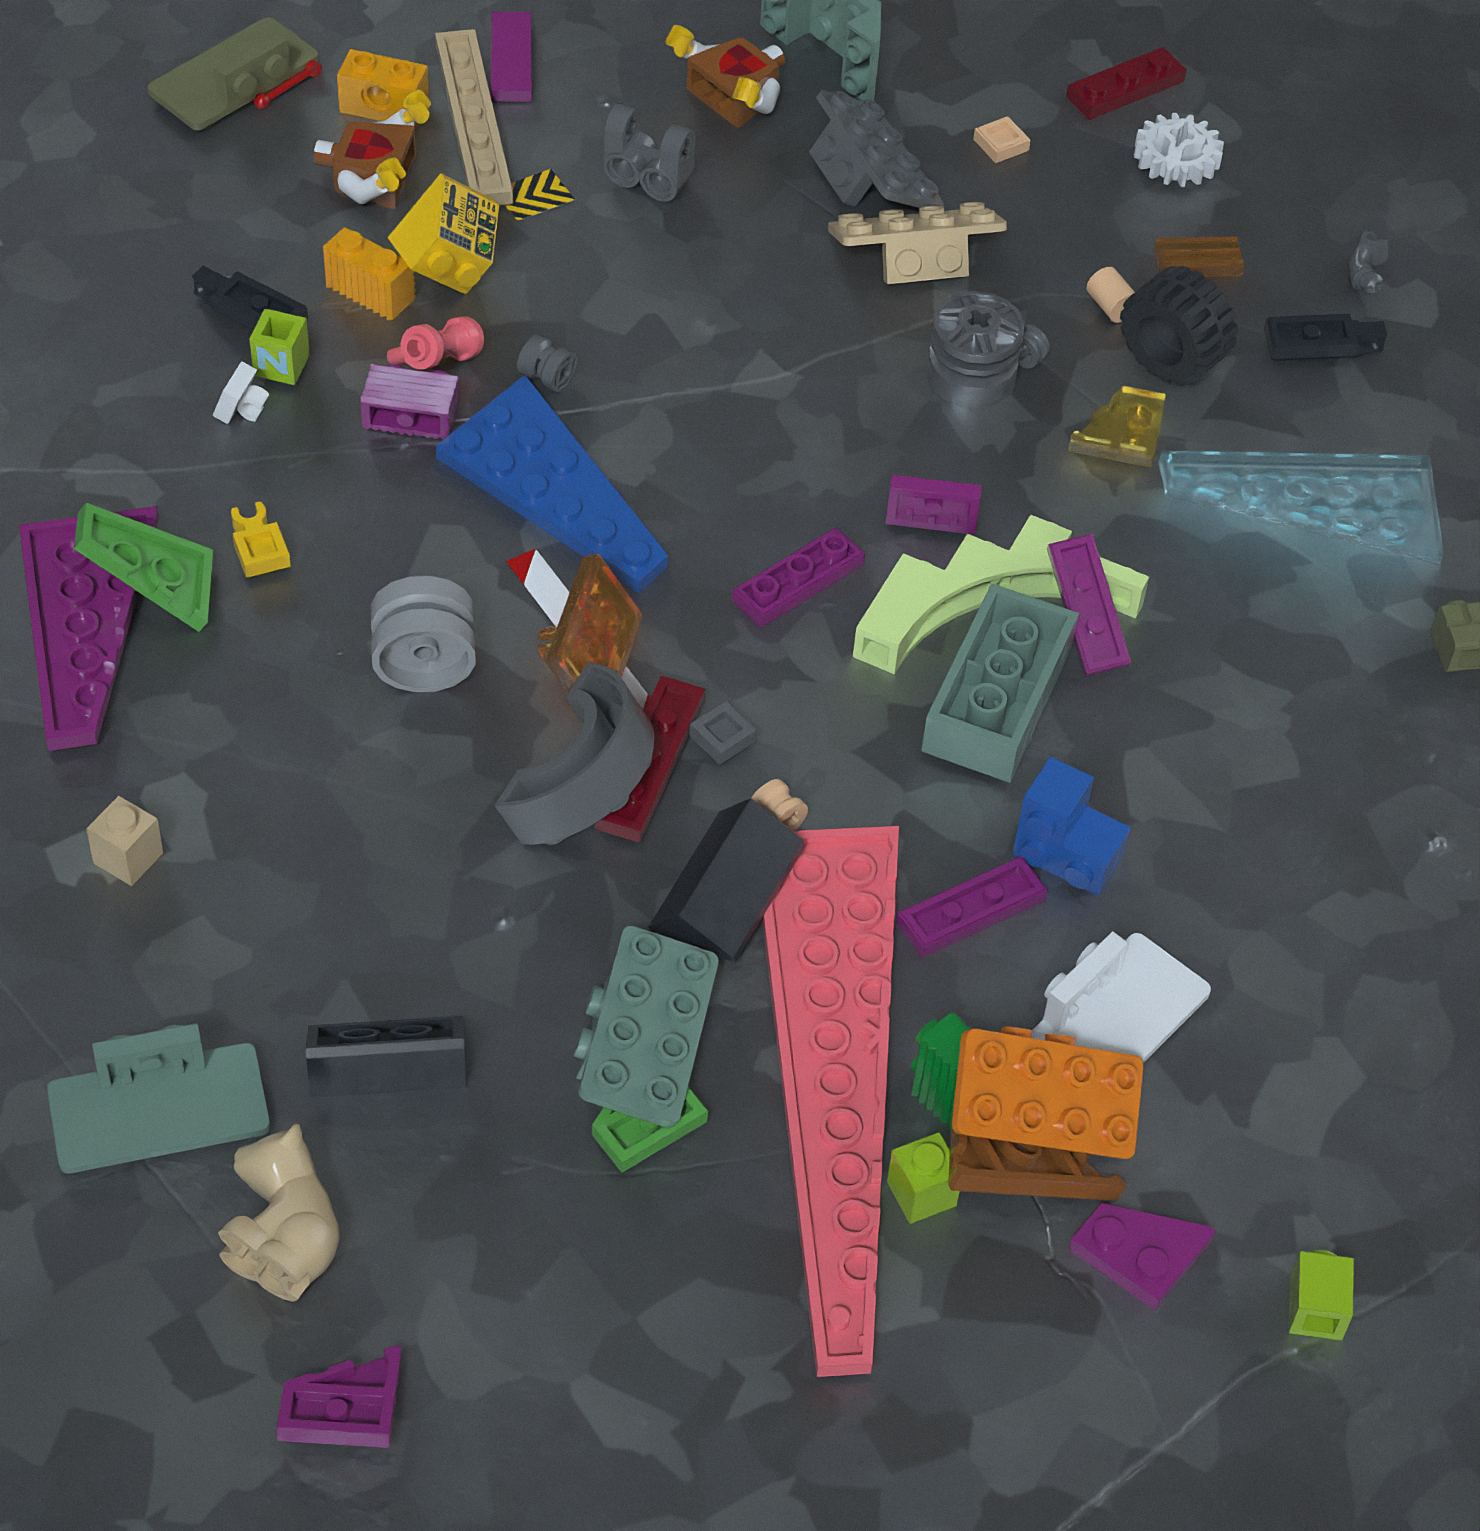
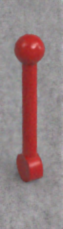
M310 60L303 71L270 92L257 94L254 98L255 106L258 109H266L272 99L309 76L312 78L317 77L322 70L321 64L315 60Z

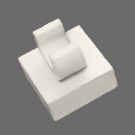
M241 361L224 388L212 416L229 424L238 410L245 419L254 422L257 420L269 396V393L263 388L251 385L257 369Z

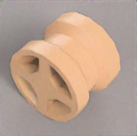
M781 779L767 782L751 797L791 831H796L808 814L807 805L800 798H792L789 795L788 786Z

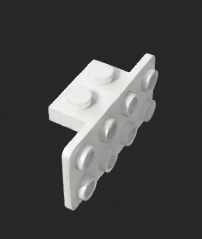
M1112 931L1099 945L1095 942L1088 945L1079 956L1076 967L1068 975L1062 972L1049 984L1044 994L1048 999L1044 1017L1032 1030V1038L1045 1040V1034L1072 1036L1076 1038V1046L1136 1055L1144 1063L1208 999L1211 987L1208 982L1144 935L1134 933L1124 940Z

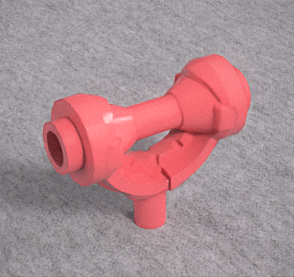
M467 316L447 320L445 327L440 331H437L428 324L415 325L405 331L399 347L388 350L387 359L390 364L401 365L407 363L415 369L435 367L442 358L449 356L458 361L469 360L478 356L484 344V334L480 325L474 319Z

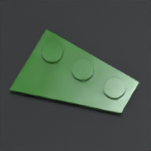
M84 504L78 512L74 549L200 632L208 623L213 549L92 504Z

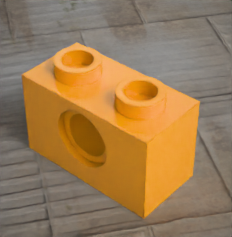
M350 49L337 73L339 112L384 121L399 110L405 109L403 106L404 99L415 90H422L429 99L428 65ZM414 120V126L417 129L419 124Z

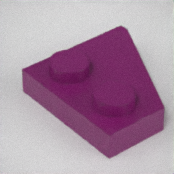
M402 1346L385 1348L383 1358L356 1367L351 1359L330 1366L323 1373H308L284 1381L276 1427L277 1441L390 1448L402 1362Z

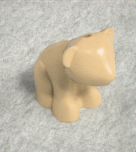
M294 1124L289 1130L279 1131L255 1143L237 1149L233 1165L235 1172L251 1189L267 1200L269 1206L254 1219L247 1216H234L218 1232L220 1239L227 1245L219 1256L233 1272L249 1280L257 1281L268 1292L283 1300L292 1302L297 1301L311 1282L325 1272L334 1259L340 1240L339 1224L334 1215L329 1196L317 1178L309 1149L302 1139L300 1125Z

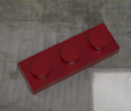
M1161 47L1068 84L1066 97L1091 120L1184 82L1187 69L1164 47Z

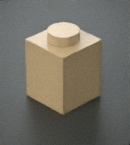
M120 796L86 828L93 863L130 886H133L163 854L158 818Z

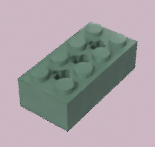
M991 583L927 714L921 751L1011 783L1071 652L1079 613Z

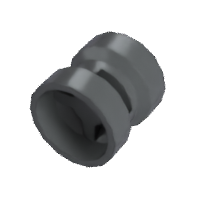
M536 334L523 346L518 358L517 369L519 373L526 375L528 378L541 379L545 387L554 392H559L571 381L576 371L578 357L576 353L564 347L555 348L551 340Z

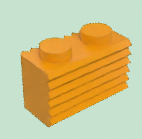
M346 227L323 245L326 288L332 287L333 291H339L340 295L346 294V299L352 298L353 302H359L360 306L366 305V310L373 309V313H379L380 317L386 316L387 320H393L414 301L416 289L414 288L415 282L413 281L415 276L413 274L415 271L411 270L403 258L394 251L386 249L363 237L359 232L352 231Z

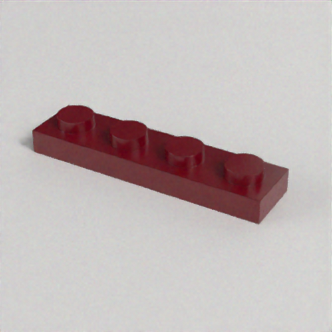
M660 676L644 711L654 730L655 741L652 763L629 794L628 802L619 810L610 812L596 822V830L638 843L641 842L687 741L690 723L697 719L705 701V688Z

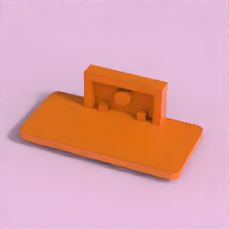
M1001 1027V1033L981 1029H967L961 1036L952 1128L959 1135L1118 1159H1129L1134 1155L1136 1148L1143 1061L1136 1055L1076 1046V1038L1072 1036L1045 1034V1040L1032 1038V1030L1025 1028Z

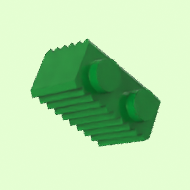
M951 1012L940 1021L937 1019L931 1020L919 1031L915 1038V1042L919 1045L918 1055L910 1067L914 1072L911 1096L918 1097V1103H926L925 1110H933L932 1117H940V1123L947 1124V1130H951V1118L953 1117L961 1036L965 1030L972 1029L954 1012Z

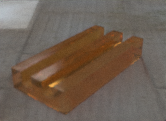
M1237 236L1156 238L1154 252L1159 272L1169 266L1178 268L1181 265L1189 267L1191 272L1198 270L1204 274V277L1242 276L1245 266L1244 260H1240L1242 253L1241 249L1238 248L1239 241Z

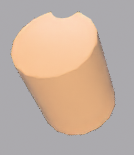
M1105 267L1100 269L1089 279L1086 287L1088 294L1111 321L1115 323L1122 322L1120 313L1124 309L1123 304L1135 291L1115 268Z

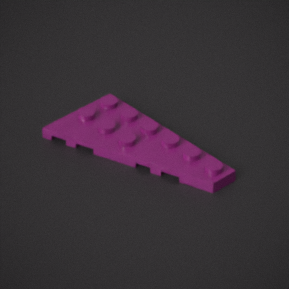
M158 506L113 512L157 528L159 521ZM77 517L19 525L48 751L97 744L139 593L74 549Z

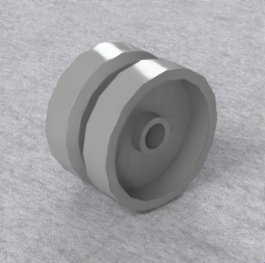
M409 576L393 581L377 592L370 604L372 666L382 681L397 689L406 691L436 692L453 687L469 676L476 665L473 600L464 588L451 580L435 576Z

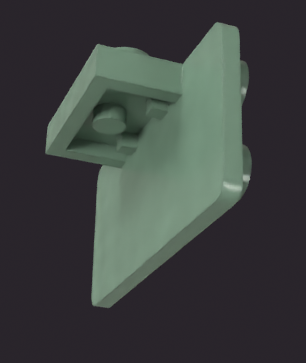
M635 926L624 928L619 939L612 969L603 987L593 986L585 1009V1014L593 1017L590 1029L582 1027L573 1053V1057L581 1059L576 1079L581 1080L578 1093L583 1100L663 1127L671 1128L677 1124L681 1116L719 963L716 954Z
M198 1023L185 1026L169 1025L159 1031L133 1036L117 1035L109 1038L107 1041L92 1043L97 1068L96 1072L55 1079L47 1086L60 1170L67 1174L262 1136L270 1130V1120L255 1047L250 1043H241L203 1051Z

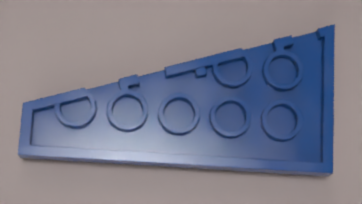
M526 375L522 376L436 445V459L635 592L640 593L668 568L667 553Z

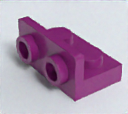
M892 475L886 524L975 535L982 485Z

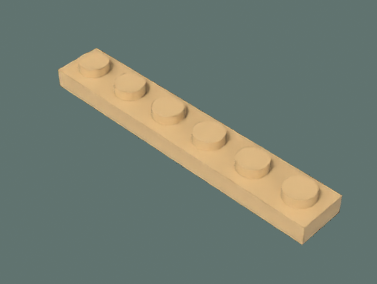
M475 29L435 33L437 54L466 184L468 187L496 200L499 205L513 204V190Z

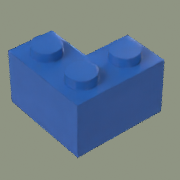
M1050 756L1024 796L1012 854L1017 857L1022 856L1030 866L1042 868L1065 879L1076 888L1085 889L1099 896L1125 855L1131 827L1088 807L1094 777Z

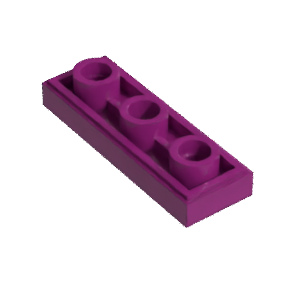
M835 527L732 590V601L762 628L864 565L866 554Z

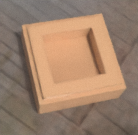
M1009 116L975 128L973 138L995 163L1029 151L1031 141Z

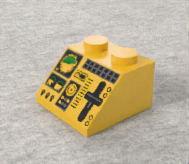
M440 173L388 236V239L411 270L467 294L493 263L499 204L496 200Z

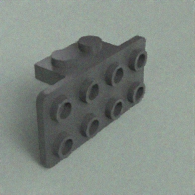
M820 90L816 99L830 118V122L809 153L843 204L856 207L871 184L874 183L881 195L891 201L918 208L945 206L938 195V187L926 178L919 167L920 161L908 152L902 143L903 138L901 134L890 126L884 117L885 111L879 104L869 99L861 101L851 98L842 91L833 93Z

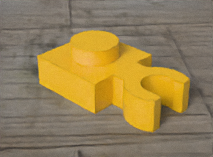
M260 501L255 502L256 515L251 518L242 517L237 507L231 509L232 525L235 530L232 533L233 543L246 578L291 567L290 555L277 522L267 524L266 508Z

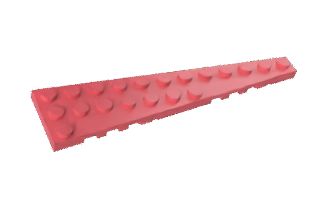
M899 826L793 831L804 840L805 847L762 917L816 1377L871 1374L873 1364Z

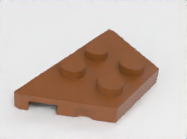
M951 1118L948 1185L951 1191L1117 1201L1126 1188L1125 1182L1117 1174L1109 1178L1103 1177L1087 1162L1091 1154L959 1135L952 1128Z

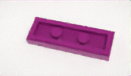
M492 12L491 100L493 102H532L531 12Z
M1093 533L1048 544L1047 552L1063 606L1068 610L1079 613L1074 643L1084 677L1129 667L1131 659Z
M1020 856L899 911L896 923L921 958H924L1046 901L1048 890L1025 859Z

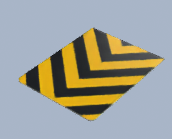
M548 169L512 182L513 204H506L505 206L513 217L519 221L574 201L575 198L552 169Z

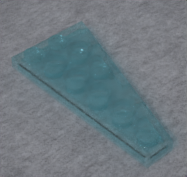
M1162 450L1159 468L1166 495L1441 565L1443 545L1430 455Z

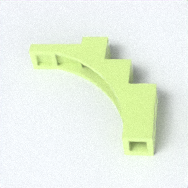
M1030 515L1010 550L967 534L945 570L933 566L927 561L919 560L903 553L856 627L853 657L895 674L908 654L925 637L952 619L980 608L991 583L1033 598H1061L1047 552V546L1051 543L1071 539L1072 531L1053 522ZM1100 557L1116 611L1136 618L1143 606L1149 576Z

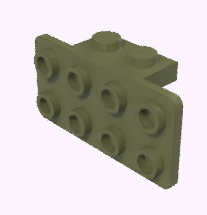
M265 17L153 80L147 86L148 94L190 128L202 130L251 102L257 94H264L303 71L310 60L318 62V51L276 19Z

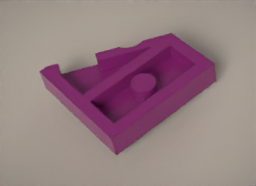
M1101 1203L1071 1238L1069 1250L1156 1311L1213 1241L1216 1230L1206 1225Z

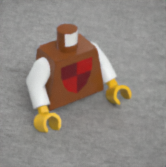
M673 25L665 43L674 47V53L677 56L687 59L686 89L736 128L741 127L758 112L768 114L773 111L780 93L779 69L785 65L784 54L778 46L771 45L761 51L748 40L740 37L722 44L704 46L693 40L694 35L688 29L680 25Z
M415 90L404 99L403 106L405 109L399 110L387 120L375 123L351 122L347 124L339 143L323 140L316 142L314 164L332 167L336 191L349 196L358 204L371 202L396 209L416 159L414 120L418 124L425 123L428 120L430 112L427 108L430 107L431 101L422 90Z

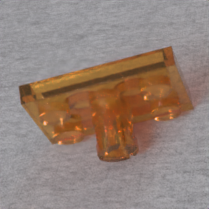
M599 553L582 557L558 626L544 627L538 634V640H552L549 644L538 645L539 654L568 692L588 662L611 668L622 678L643 614Z

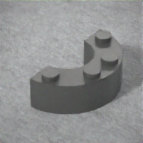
M588 662L565 696L583 723L578 736L566 750L551 761L533 768L518 769L494 805L522 844H558L566 837L576 834L598 822L610 812L619 810L628 802L629 794L651 765L655 741L653 726L623 679L611 668L597 663Z

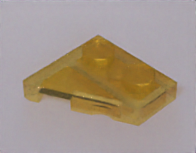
M1122 386L1111 397L1109 404L1101 406L1091 416L1088 426L1081 432L1076 430L1071 434L1068 451L1151 468L1166 394Z

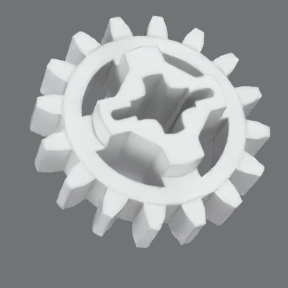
M1172 113L1171 119L1166 120L1160 114L1157 115L1155 123L1146 120L1143 130L1138 129L1134 158L1140 159L1138 165L1140 169L1150 168V178L1153 179L1160 175L1164 178L1163 181L1166 185L1171 181L1177 180L1181 187H1185L1186 180H1192L1193 183L1199 185L1201 184L1202 176L1211 179L1213 178L1214 171L1219 170L1224 142L1217 140L1219 135L1217 130L1207 131V121L1196 124L1194 123L1193 115H1188L1186 119H1180L1177 113Z

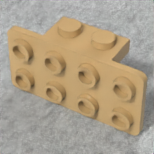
M982 202L960 204V210L944 211L942 206H925L919 208L918 214L904 215L903 210H884L879 212V217L863 219L862 214L849 213L839 215L838 221L828 223V232L844 246L882 243L883 278L887 284L969 276L968 235L1007 230L1006 220L997 215L994 210L985 208Z

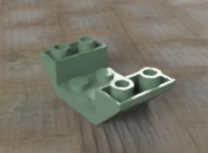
M762 0L760 26L786 45L810 32L818 40L843 57L841 86L861 101L866 99L874 101L881 36V2L878 0Z

